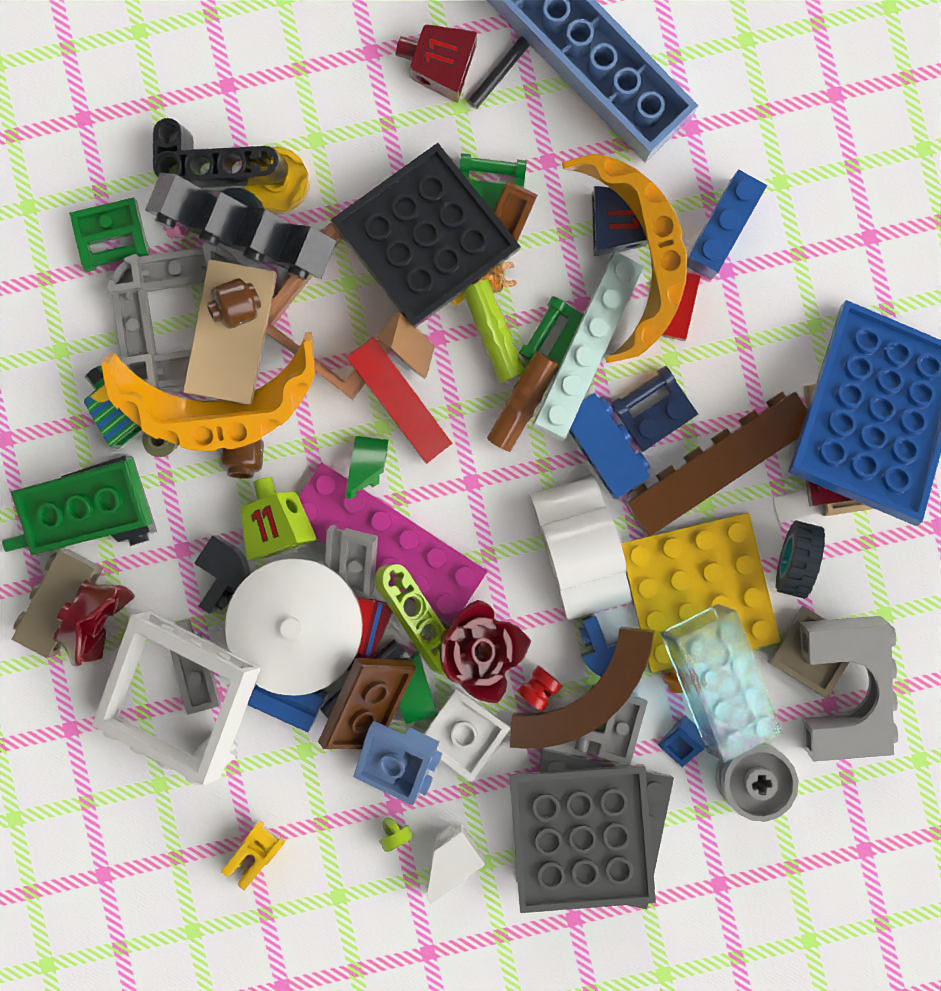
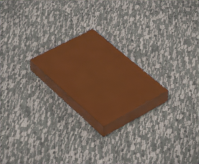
M356 658L318 740L320 746L323 749H362L368 729L373 721L389 727L417 668L411 660Z

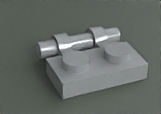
M631 695L620 710L605 722L603 732L594 730L578 738L574 749L587 753L590 741L600 743L596 754L597 757L630 765L648 701Z

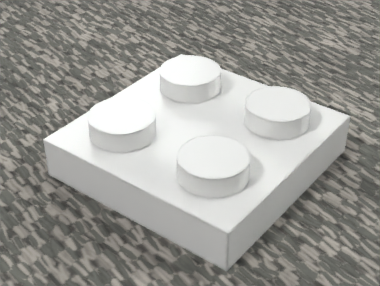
M456 687L424 734L440 741L437 751L443 753L440 759L442 762L470 782H473L511 729V726Z

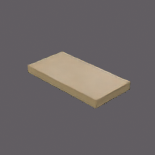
M209 259L184 393L252 406L277 278L275 271ZM240 278L246 284L250 282L253 284L259 296L261 308L257 309L256 319L228 329L221 321H213L207 303L212 301L211 290L214 287Z

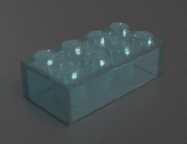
M717 604L660 632L707 753L725 763L783 733L737 610Z

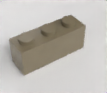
M70 549L59 550L57 553L54 552L45 565L47 573L42 583L38 582L29 595L31 603L27 611H23L13 625V629L16 631L11 640L45 658L58 655L62 645L54 641L53 637L61 625V622L57 620L59 611L66 602L72 604L75 601L77 591L85 580L95 584L104 567Z

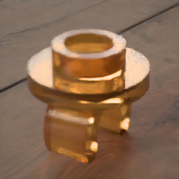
M502 263L483 277L482 281L485 279L489 280L493 293H500L503 288L515 286L517 284L516 280L508 281L504 277L505 269L514 267V263Z

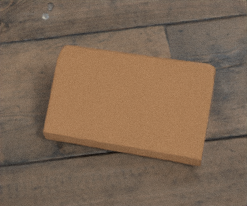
M397 311L376 338L411 370L425 379L429 371L435 346L417 328L413 329L407 319Z

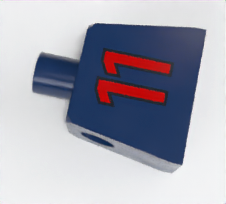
M594 186L591 194L593 256L646 246L648 242L644 230L629 205L610 187Z

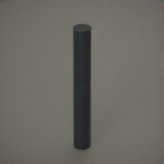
M520 36L467 100L476 110L529 48L530 45L525 38Z

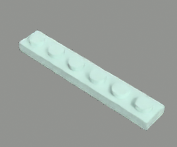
M617 251L611 255L534 419L533 427L560 441L566 438L642 273L643 265Z

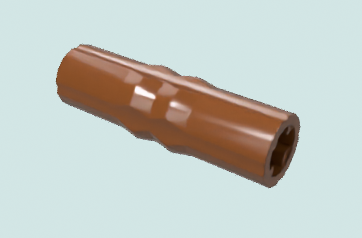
M538 351L534 353L520 380L513 387L510 397L505 401L502 412L487 436L491 443L505 451L511 452L526 424L533 417L535 408L541 403L547 387L560 366L558 362Z

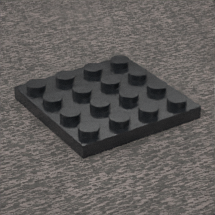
M438 142L331 219V225L413 329L466 291L471 285L477 283L521 248L519 243Z

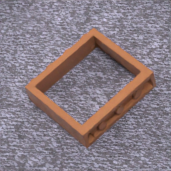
M331 223L325 229L322 228L320 232L337 241L335 247L342 239ZM286 275L276 288L278 294L272 300L266 333L295 355L300 346L274 327V325L312 277H308L304 281ZM378 339V343L388 355L391 350ZM314 358L315 371L353 400L365 385V382L355 369L344 381Z

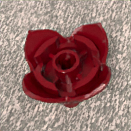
M85 580L77 591L75 601L72 604L66 602L57 616V620L61 622V625L56 630L53 640L63 646L73 666L77 667L82 662L87 663L103 658L106 641L104 624L108 616L113 617L114 614L134 599L135 595L130 589L122 585H97L89 580Z
M476 600L462 609L456 616L452 626L443 631L440 651L441 666L450 681L458 683L475 699L487 703H498L507 689L508 683L505 672L517 666L524 659L530 647L531 639L518 626L510 622L496 620L494 618V609L490 604ZM478 647L479 654L475 655V648Z

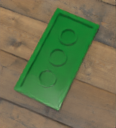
M133 458L11 491L31 555L141 528L153 523Z

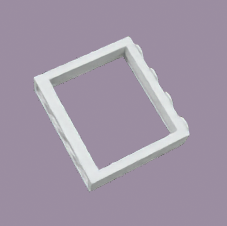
M152 612L133 614L128 622L92 726L103 731L105 737L121 741L130 746L132 752L139 755H147L158 761L157 764L161 768L174 770L182 774L189 783L198 786L206 785L219 779L261 667ZM147 638L231 680L202 761L119 717Z

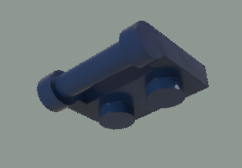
M667 366L657 370L656 376L622 399L618 397L610 402L613 410L642 452L699 415ZM663 386L666 387L670 393L668 396L637 417H632L629 409Z

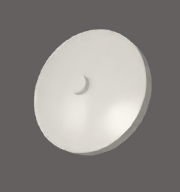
M284 559L260 567L239 585L233 594L226 614V641L230 653L261 667L255 682L256 685L277 694L305 695L329 686L350 666L361 643L362 614L354 592L348 583L335 571L311 560Z

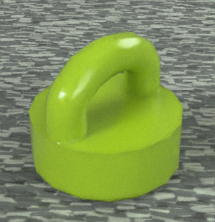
M387 817L382 822L387 836L383 837L379 842L384 852H390L411 840L414 835L409 825L399 828L392 818Z

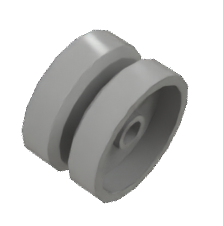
M746 739L734 743L723 752L717 763L715 780L719 793L739 815L751 821L767 822L781 817L792 807L798 795L799 780L794 765L782 752L762 740Z

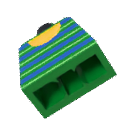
M99 365L85 375V379L95 391L84 399V404L108 446L120 449L142 431V428L127 417L119 407L117 409L107 397L102 366Z

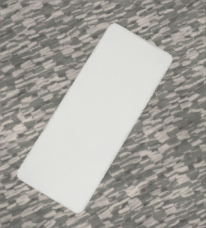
M807 489L773 498L780 523L823 512L822 505L809 506Z

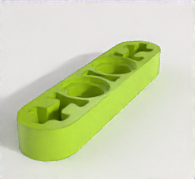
M399 564L381 566L375 575L377 589L429 668L434 673L445 675L441 666L440 651L442 644L441 635L446 629L409 572ZM389 573H396L395 585H388L391 579ZM409 597H412L416 602V610L411 616H408L404 611V602ZM426 624H430L434 630L433 638L428 643L421 637L422 628Z

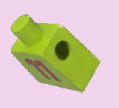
M272 477L261 478L253 482L257 500L243 505L240 509L247 560L269 558L317 540L300 499L294 491L277 493Z

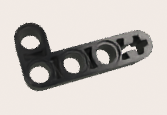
M173 118L159 120L153 129V171L157 177H159L160 173L169 174L170 169L176 164L178 168L175 174L200 188L273 185L281 183L288 175V163L269 146L194 149V140L191 132ZM174 132H178L175 141L169 143L170 136ZM242 161L240 170L232 174L234 164ZM209 162V170L201 175L202 166Z

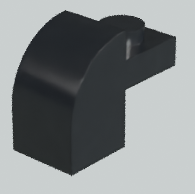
M219 535L211 536L194 563L216 578L198 607L209 614L216 612L217 609L222 611L233 596L229 592L232 588L236 591L239 585L250 575L249 563L243 552Z

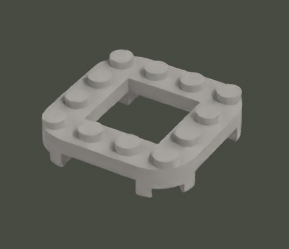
M202 244L203 247L142 257L136 254L124 258L125 261L117 267L111 280L108 279L107 290L112 296L120 360L139 378L157 389L185 386L192 349L157 355L147 292L205 283L209 259L240 265L230 252L221 247Z

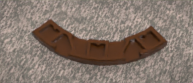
M621 626L614 655L608 668L599 681L574 702L562 708L544 712H514L511 720L509 748L534 749L561 745L576 740L607 722L630 698L640 682L649 661L655 630Z

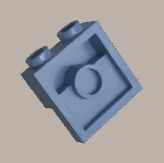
M373 721L368 729L353 777L408 804L414 805L419 794L425 796L431 786L434 777L428 775L429 770L435 772L443 753L437 751L440 741L410 727L406 734L403 735Z

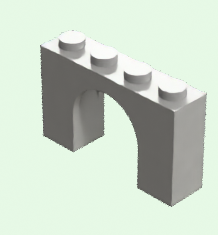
M881 616L800 622L801 655L810 665L854 662L866 668L869 678V686L865 698L852 711L841 715L803 718L804 747L812 761L894 755V743L898 742V729L893 719V711H897L898 708L897 696L895 691H893V679L897 677L896 662L892 658V646L896 645L894 627Z

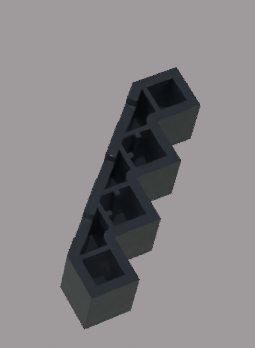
M159 174L145 208V211L156 216L154 220L156 223L174 230V227L177 226L199 235V239L205 243L218 247L219 243L244 252L243 256L251 261L262 264L264 260L287 269L289 275L304 281L308 277L322 279L337 242L311 226L292 224L267 209L247 207L220 191L203 190L176 174Z

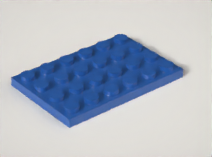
M845 300L838 312L788 473L909 524L918 526L924 519L941 455V339Z

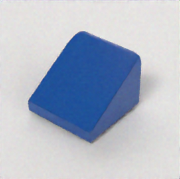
M683 716L661 739L658 746L683 767L705 749L708 736L687 716Z

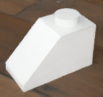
M462 824L456 829L450 826L436 837L438 842L434 846L426 898L430 905L485 865L484 854Z

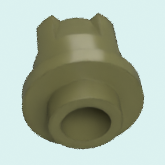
M145 432L143 434V447L152 456L165 457L171 454L174 449H177V444L164 440V443L160 446L159 439L157 440Z

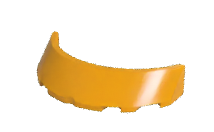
M594 153L562 162L564 170H573L586 174L614 190L629 205L644 230L650 250L652 266L648 301L633 333L613 354L606 356L605 360L607 364L639 357L667 329L675 316L684 292L687 275V251L682 241L683 231L680 222L662 191L648 177L634 167L617 159Z
M305 332L303 341L289 364L274 379L255 390L252 406L224 400H191L171 395L139 378L115 353L107 354L101 362L107 397L117 409L119 407L127 417L142 428L143 432L157 440L161 438L180 445V448L196 451H216L219 448L235 449L262 439L263 436L278 426H282L293 415V412L303 401L311 387L315 375L312 332Z

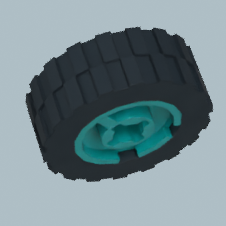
M798 520L793 521L786 534L777 566V592L803 599L809 596L816 583L823 559L825 529L822 526Z

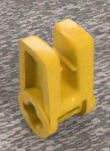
M261 820L243 840L241 847L221 871L223 875L229 877L237 867H241L247 855H253L255 861L249 869L244 870L238 882V887L243 891L246 890L262 868L269 864L286 842L282 837L278 839L263 827L265 824Z

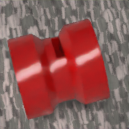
M537 665L532 671V678L529 682L523 683L517 692L532 706L543 712L548 706L550 696L558 694L563 685L546 670Z

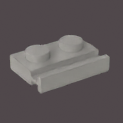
M331 525L327 530L325 566L339 574L348 583L355 596L369 600L374 593L378 536L348 528L341 530L337 529L336 525Z

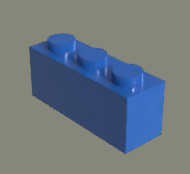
M740 169L736 171L687 255L688 268L709 280H712L719 273L768 185Z
M593 393L582 401L568 432L612 498L618 499L651 477L647 472L651 467L640 451L635 453L629 442L632 441V438L622 424L617 426L610 416L614 411L604 396L598 398L596 393Z

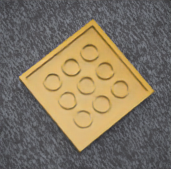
M749 513L621 543L626 563V576L639 629L655 630L653 646L648 661L651 673L781 642Z

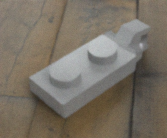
M190 618L174 623L195 634ZM170 650L187 715L221 706L222 703L213 671Z

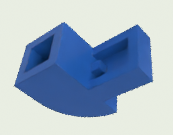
M593 614L582 618L584 627L578 628L585 647H592V650L580 655L589 669L602 677L614 655L617 641L606 644L597 616Z

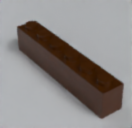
M783 391L766 401L768 408L758 414L756 410H753L740 418L738 421L741 426L731 433L726 428L711 438L713 445L704 451L699 446L683 457L686 463L677 469L670 465L655 475L658 481L648 488L643 483L629 492L630 500L625 502L624 505L644 535L647 537L652 536L798 439L808 409L796 391L785 395Z

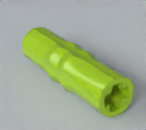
M485 279L471 285L463 294L498 381L503 382L523 374L525 370L489 280Z

